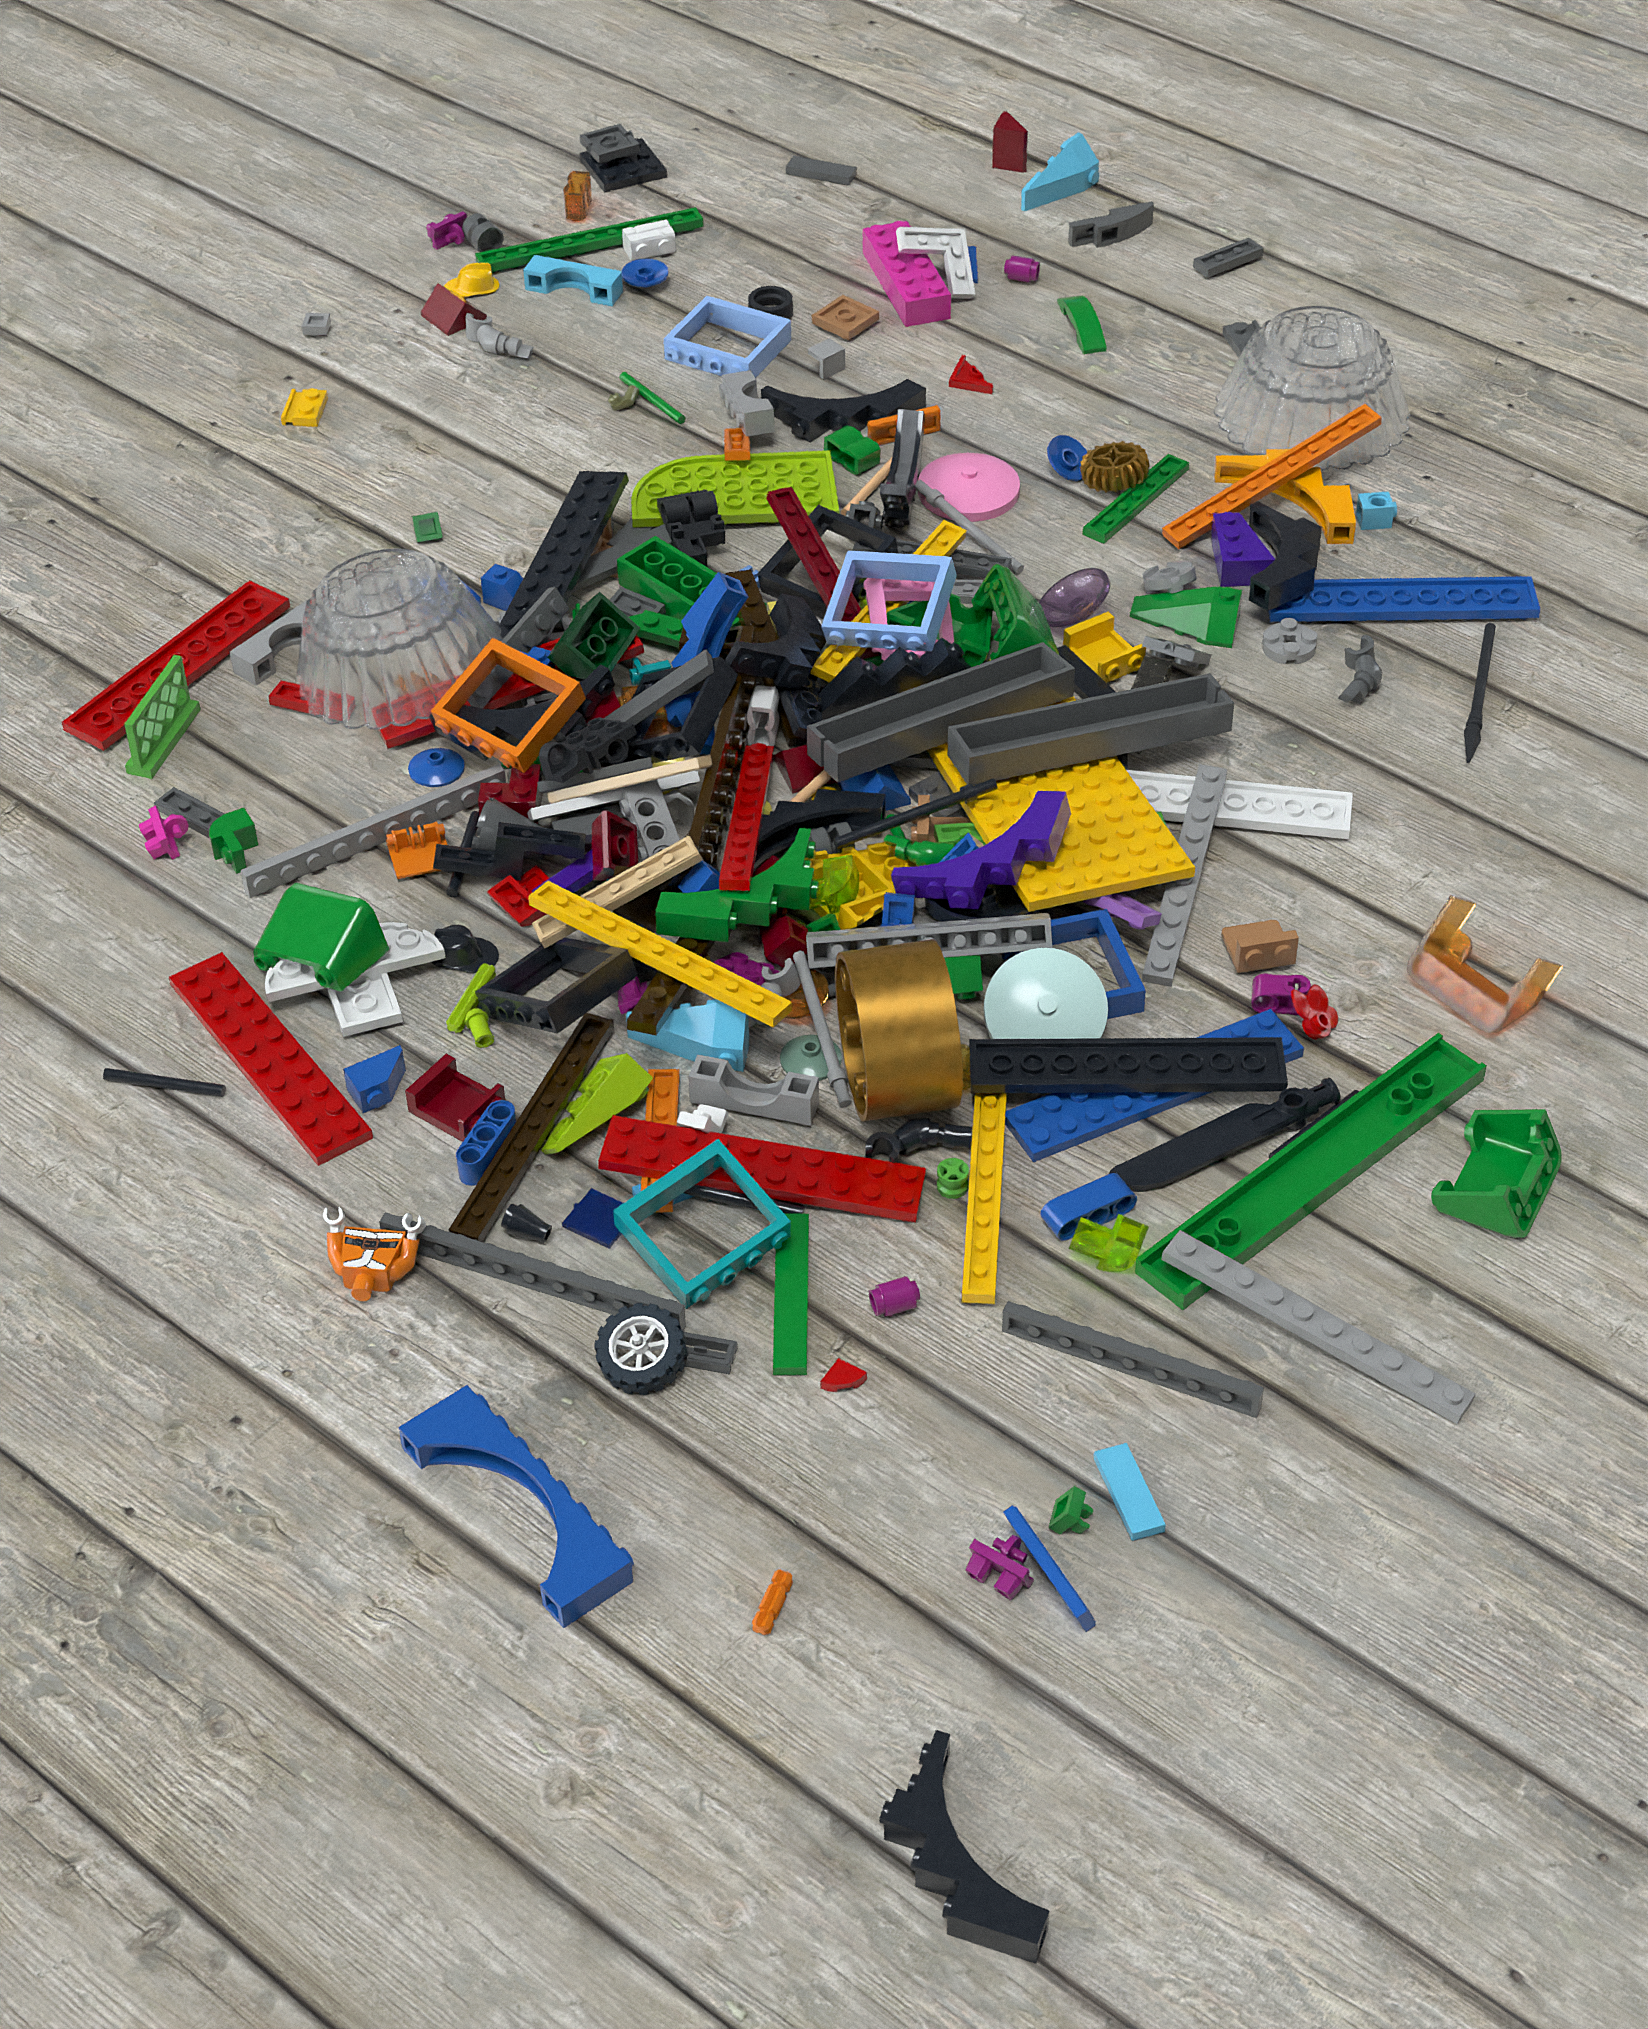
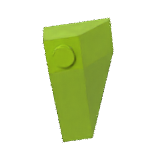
M627 1053L600 1059L580 1085L578 1090L582 1095L575 1101L570 1102L566 1108L570 1113L569 1117L562 1119L556 1125L541 1151L545 1155L558 1153L610 1119L612 1115H616L634 1102H639L648 1093L649 1088L647 1086L653 1077Z

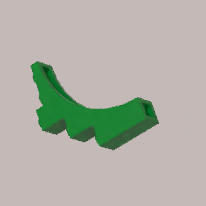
M799 828L794 843L785 855L769 869L752 878L750 891L715 889L690 893L661 892L656 909V934L728 942L731 930L736 931L738 923L769 926L772 914L777 915L778 907L810 910L812 899H817L819 892V881H814V868H812V861L809 860L814 859L816 853V842L811 841V829Z

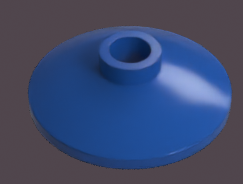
M654 259L634 260L622 268V278L626 283L643 288L662 283L669 274L668 267L663 262Z
M1067 435L1054 437L1047 447L1048 459L1054 470L1065 479L1071 481L1083 480L1080 466L1082 456L1087 454L1085 447L1079 441Z
M447 748L424 750L416 754L408 765L411 779L426 787L449 785L458 780L465 769L464 760L461 755Z

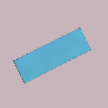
M1124 1443L1094 1451V1461L1131 1540L1165 1532L1166 1524L1128 1444Z

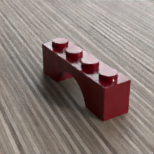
M774 855L771 856L753 872L752 878L769 869L779 859ZM778 907L777 915L772 914L769 926L759 925V932L762 937L766 959L770 963L778 964L784 968V961L788 958H791L795 964L793 959L795 952L803 951L805 955L807 954L806 935L808 928L786 916L788 908Z

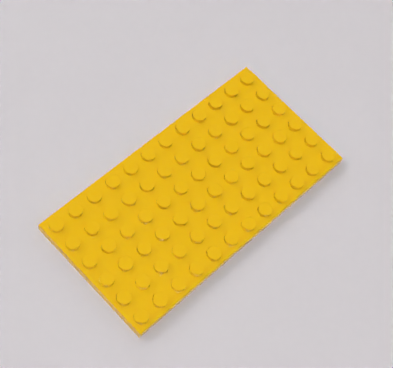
M1073 696L1048 706L1076 701ZM947 742L928 749V752L950 789L955 793L960 791V787L967 784L947 755ZM1117 756L1067 765L1062 768L1048 769L1034 774H1024L1005 780H996L998 787L996 790L978 796V799L967 804L964 802L960 803L985 844H988L1002 835L1020 819L1031 805L1037 791H1066L1071 815L1054 862L1025 861L1017 885H1012L1029 912L1195 876L1194 864Z

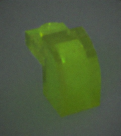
M852 855L823 859V878L814 879V881H819V892L817 899H812L811 909L827 906L830 914H834L840 911V905L855 900L859 891V871Z
M1118 1214L1112 1229H1109L1081 1217L1069 1249L1098 1260L1096 1269L1106 1272L1125 1271L1134 1265L1149 1226Z

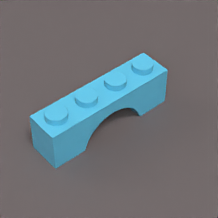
M534 255L523 269L525 290L548 294L560 288H577L585 291L590 296L592 303L613 306L623 292L622 271L538 255Z

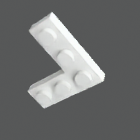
M899 227L896 230L899 253L943 254L951 298H973L975 290L965 229Z

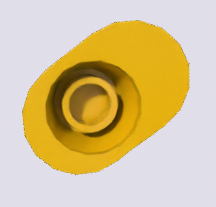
M469 263L459 271L458 278L450 280L444 286L465 298L493 293L499 289L500 283L493 277L489 263Z

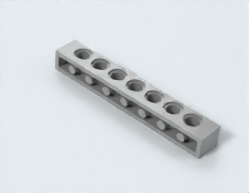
M1048 913L808 932L806 935L809 968L835 966L836 957L839 952L931 939L937 941L944 957L1053 948L1051 919Z

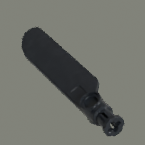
M1329 1077L1322 1079L1321 1084L1310 1089L1306 1087L1302 1089H1284L1279 1094V1100L1272 1104H1245L1115 1166L1110 1170L1109 1174L1117 1173L1132 1191H1146L1162 1187L1282 1129H1302L1306 1126L1308 1118L1318 1113L1319 1108L1330 1103H1339L1341 1100L1340 1092L1336 1083Z

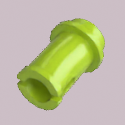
M475 1008L467 1012L464 1022L466 1027L471 1030L476 1046L486 1048L494 1042V1036L488 1025L489 1017L482 1009Z

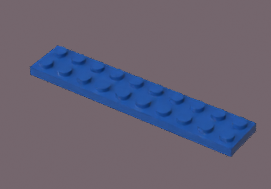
M1532 576L1314 579L1313 591L1271 609L1268 613L1270 622H1281L1284 618H1293L1296 621L1305 622L1539 618L1540 606Z
M1271 1009L1196 1037H1282L1285 1063L1303 1057L1304 1047ZM1211 1092L1051 1093L1007 1110L1005 1112V1125L1032 1162H1036Z

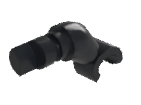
M930 1118L910 1119L892 1134L887 1132L872 1134L865 1144V1158L872 1159L878 1154H884L889 1156V1162L893 1164L899 1163L900 1154L904 1155L918 1148H927V1145L937 1146V1142L943 1143V1147L954 1148V1146L970 1148L972 1127L945 1124V1127H939V1123L930 1122Z

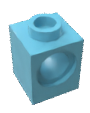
M1389 492L1358 494L1355 515L1360 529L1392 528L1393 517L1397 516V504L1392 501Z

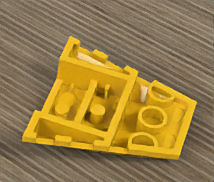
M885 842L868 844L867 849L864 850L846 847L842 848V853L828 854L826 850L817 851L815 858L809 859L812 861V868H814V881H819L817 899H812L811 907L820 917L829 913L835 914L841 930L857 927L883 911L884 895L886 892L896 893L891 878L894 867H917V865L910 862L909 859L907 861L897 859L895 857V847L886 845Z

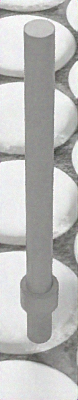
M922 480L916 482L915 488L926 497V501L930 505L942 510L995 556L1012 558L1011 570L1016 574H1020L1023 571L1024 566L949 504L944 499L942 493L937 489L930 488Z
M798 951L793 954V959L829 1070L827 1073L829 1084L835 1089L839 1105L847 1107L852 1103L846 1086L848 1078L845 1069L840 1067L803 951Z

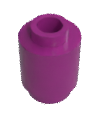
M1012 255L1010 260L1007 259L1005 262L1004 273L1011 280L1029 283L1037 281L1040 273V262H1036L1033 258Z
M907 1276L877 1284L875 1289L869 1290V1300L876 1316L883 1314L887 1317L916 1308V1301L920 1300V1291L915 1281H910Z

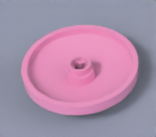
M956 453L943 456L929 463L921 471L918 481L922 480L930 488L937 489L942 493L944 499L971 522L985 521L1003 515L1016 504L1020 495V479L1017 472L1003 460L986 454ZM918 491L920 501L929 511L952 520L938 507L934 508L926 501V497Z

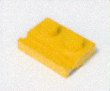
M292 388L281 415L282 425L291 422L293 426L318 427L328 400L327 390L310 388L303 389L302 392H296V389Z

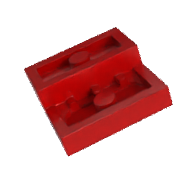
M534 866L521 876V881L515 880L509 875L489 889L487 894L520 927L529 926L534 921L547 915L529 905V895L534 888L548 880L549 877L537 866Z

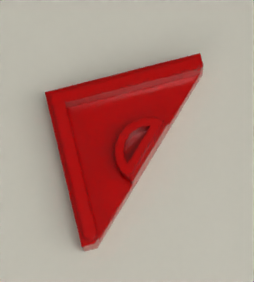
M961 355L949 378V387L992 395L993 384L988 383L984 379V375L966 360V355Z

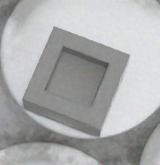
M306 313L302 324L303 334L313 336L327 335L331 323L330 314Z

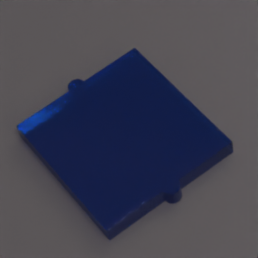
M591 1188L579 1203L573 1205L574 1209L564 1219L562 1227L610 1249L622 1234L614 1224L613 1210L622 1205L623 1202Z

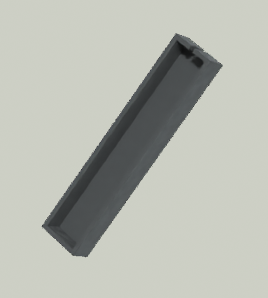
M1042 642L807 726V755L820 767L824 766V770L836 782L845 781L851 777L870 772L881 766L947 743L949 726L1042 708L1073 697L1075 668Z
M1208 673L949 726L947 755L967 785H977L993 778L995 781L1005 780L1024 774H1034L1048 769L1062 768L1067 765L1086 763L1091 760L1114 757L1129 752H1139L1153 747H1163L1172 743L1191 741L1196 738L1216 736L1220 733L1232 731L1234 702L1224 689L1221 690L1220 684L1212 674Z

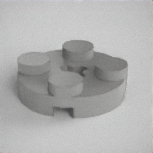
M1190 561L1167 562L1166 568L1159 570L1157 565L1149 568L1142 574L1146 593H1155L1168 589L1169 593H1176L1184 589V584L1197 580L1195 566Z
M1284 618L1281 620V623L1274 624L1264 631L1262 640L1263 651L1268 658L1275 662L1286 664L1287 660H1296L1295 664H1301L1310 660L1315 655L1318 635L1310 628L1297 623L1295 619Z

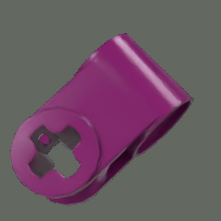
M1259 974L1252 981V1008L1258 1013L1271 1009L1275 1014L1296 1016L1298 1014L1293 1006L1291 990L1295 989V984L1297 983V991L1307 995L1311 987L1310 980L1303 975Z

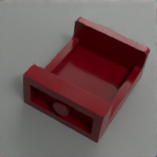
M447 1053L405 1090L409 1113L462 1142L491 1103L498 1100L506 1101L503 1085L497 1083L492 1089H489L457 1071L456 1058Z

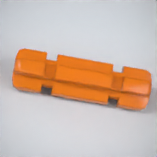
M781 1569L774 1572L771 1579L772 1584L768 1585L758 1607L760 1611L756 1612L752 1621V1629L756 1633L763 1635L771 1633L775 1624L773 1620L777 1619L787 1597L785 1593L789 1592L793 1583V1576L790 1572H785Z

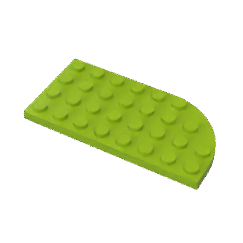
M830 450L750 453V460L725 461V454L684 457L664 463L648 472L636 484L631 496L632 527H656L664 524L657 508V498L706 489L708 492H714L718 515L721 514L724 525L732 523L779 522L766 499L768 491L791 486L808 516L818 505L839 513Z

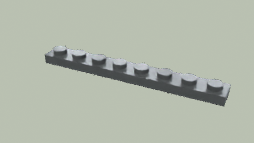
M1007 1301L1003 1309L1002 1332L1254 1418H1257L1259 1415L1264 1387L1256 1385L1251 1381L1223 1374L1218 1370L1209 1369L1191 1363L1186 1359L1176 1358L1158 1352L1153 1348H1146L1128 1342L1123 1338L1114 1337L1088 1326H1081L1063 1320L1058 1316H1051L1033 1310L1025 1305Z

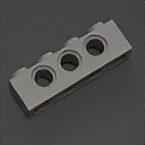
M657 780L624 787L620 808L623 816H628L630 822L637 825L638 857L640 862L678 842L680 839Z

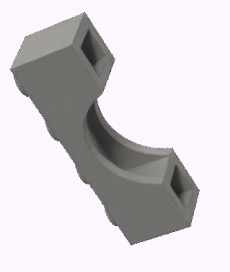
M751 370L723 374V384H719L720 397L725 399L726 408H730L732 418H736L737 427L742 429L745 436L775 432L774 409L768 399H758L756 378Z
M310 599L306 600L230 651L233 672L257 686L276 673L274 657L279 651L297 644L315 646L334 633L331 611Z
M698 1054L688 1076L691 1103L810 1126L819 1105V1077L788 1072L782 1080L776 1083L761 1084L747 1080L739 1075L731 1067L728 1060Z

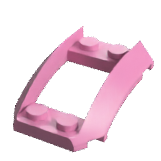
M867 578L864 581L863 587L866 589L870 623L887 624L885 601H929L935 582ZM948 601L939 629V638L942 637L948 642L953 643V625ZM872 648V652H880L882 654L881 659L884 661L897 650ZM905 650L908 653L914 652L919 658L927 652Z

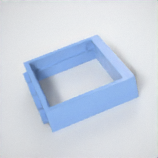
M706 296L664 338L665 360L719 376L751 370L756 378L791 341V320ZM707 322L764 338L746 358L689 342Z
M847 551L821 626L827 644L858 646L862 648H885L888 650L901 647L904 650L932 652L957 576L952 557ZM856 577L935 582L921 627L841 621Z

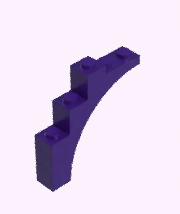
M1037 791L1029 808L1014 825L996 839L970 853L935 864L917 867H894L891 878L895 892L898 894L915 895V898L948 899L950 908L979 909L988 884L1017 885L1025 861L1054 862L1071 815L1066 791Z

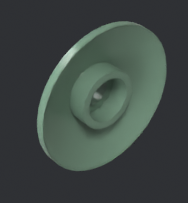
M818 1035L796 1037L782 1048L780 1063L786 1073L793 1072L819 1077V1081L828 1078L827 1073L829 1070ZM832 1041L839 1060V1064L841 1065V1050L838 1047V1045L834 1041Z

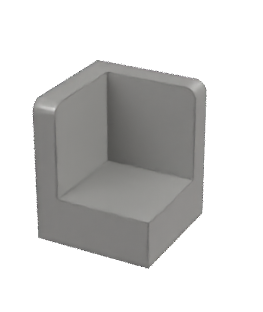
M829 338L808 348V354L820 361V377L822 379L829 378L845 370V348Z

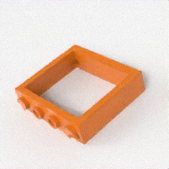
M492 638L434 706L431 713L436 721L435 726L441 728L444 734L448 735L450 733L456 736L464 745H473L489 758L493 756L499 759L507 768L512 766L525 773L539 756L541 747L556 736L586 697L580 682ZM497 664L558 695L556 700L517 747L455 715Z

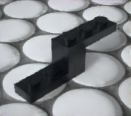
M499 822L495 852L436 844L433 869L442 870L447 873H468L476 877H498L502 880L511 875L515 880L521 881L525 851L538 855L552 854L560 855L567 859H583L586 834Z

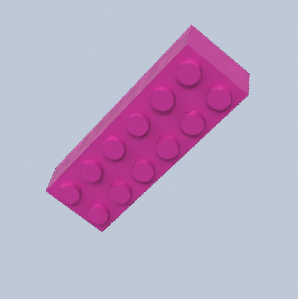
M895 221L890 224L872 225L871 227L863 228V254L904 326L909 327L951 319V293L927 254L899 253L896 230L899 227H911L908 221Z

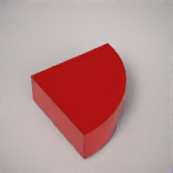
M838 1358L820 1381L821 1389L838 1392V1389L857 1388L867 1380V1372Z

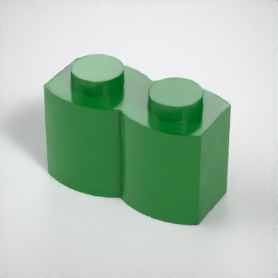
M845 426L824 437V451L830 450L831 460L841 463L848 472L854 475H858L880 463L881 448L878 443L868 437H863L862 433L852 426Z

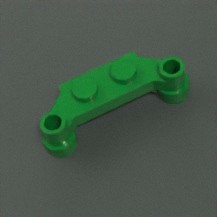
M644 610L641 614L629 616L640 627L636 634L637 636L679 648V640L683 630L681 619L649 610Z

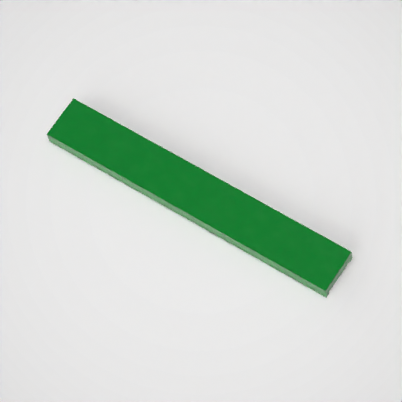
M1437 1033L1136 1258L1135 1274L1181 1310H1185L1211 1290L1212 1287L1161 1260L1163 1251L1180 1230L1238 1263L1245 1264L1483 1082L1487 1065L1484 1063L1478 1064L1443 1040V1035Z

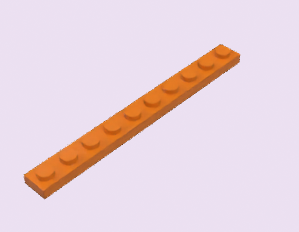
M1366 404L1361 405L1162 528V535L1176 548L1184 547L1212 529L1213 513H1239L1252 503L1265 497L1380 426L1382 417Z

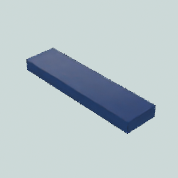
M1012 1505L1003 1511L1012 1528L1084 1631L1087 1632L1096 1626V1621L1018 1508Z

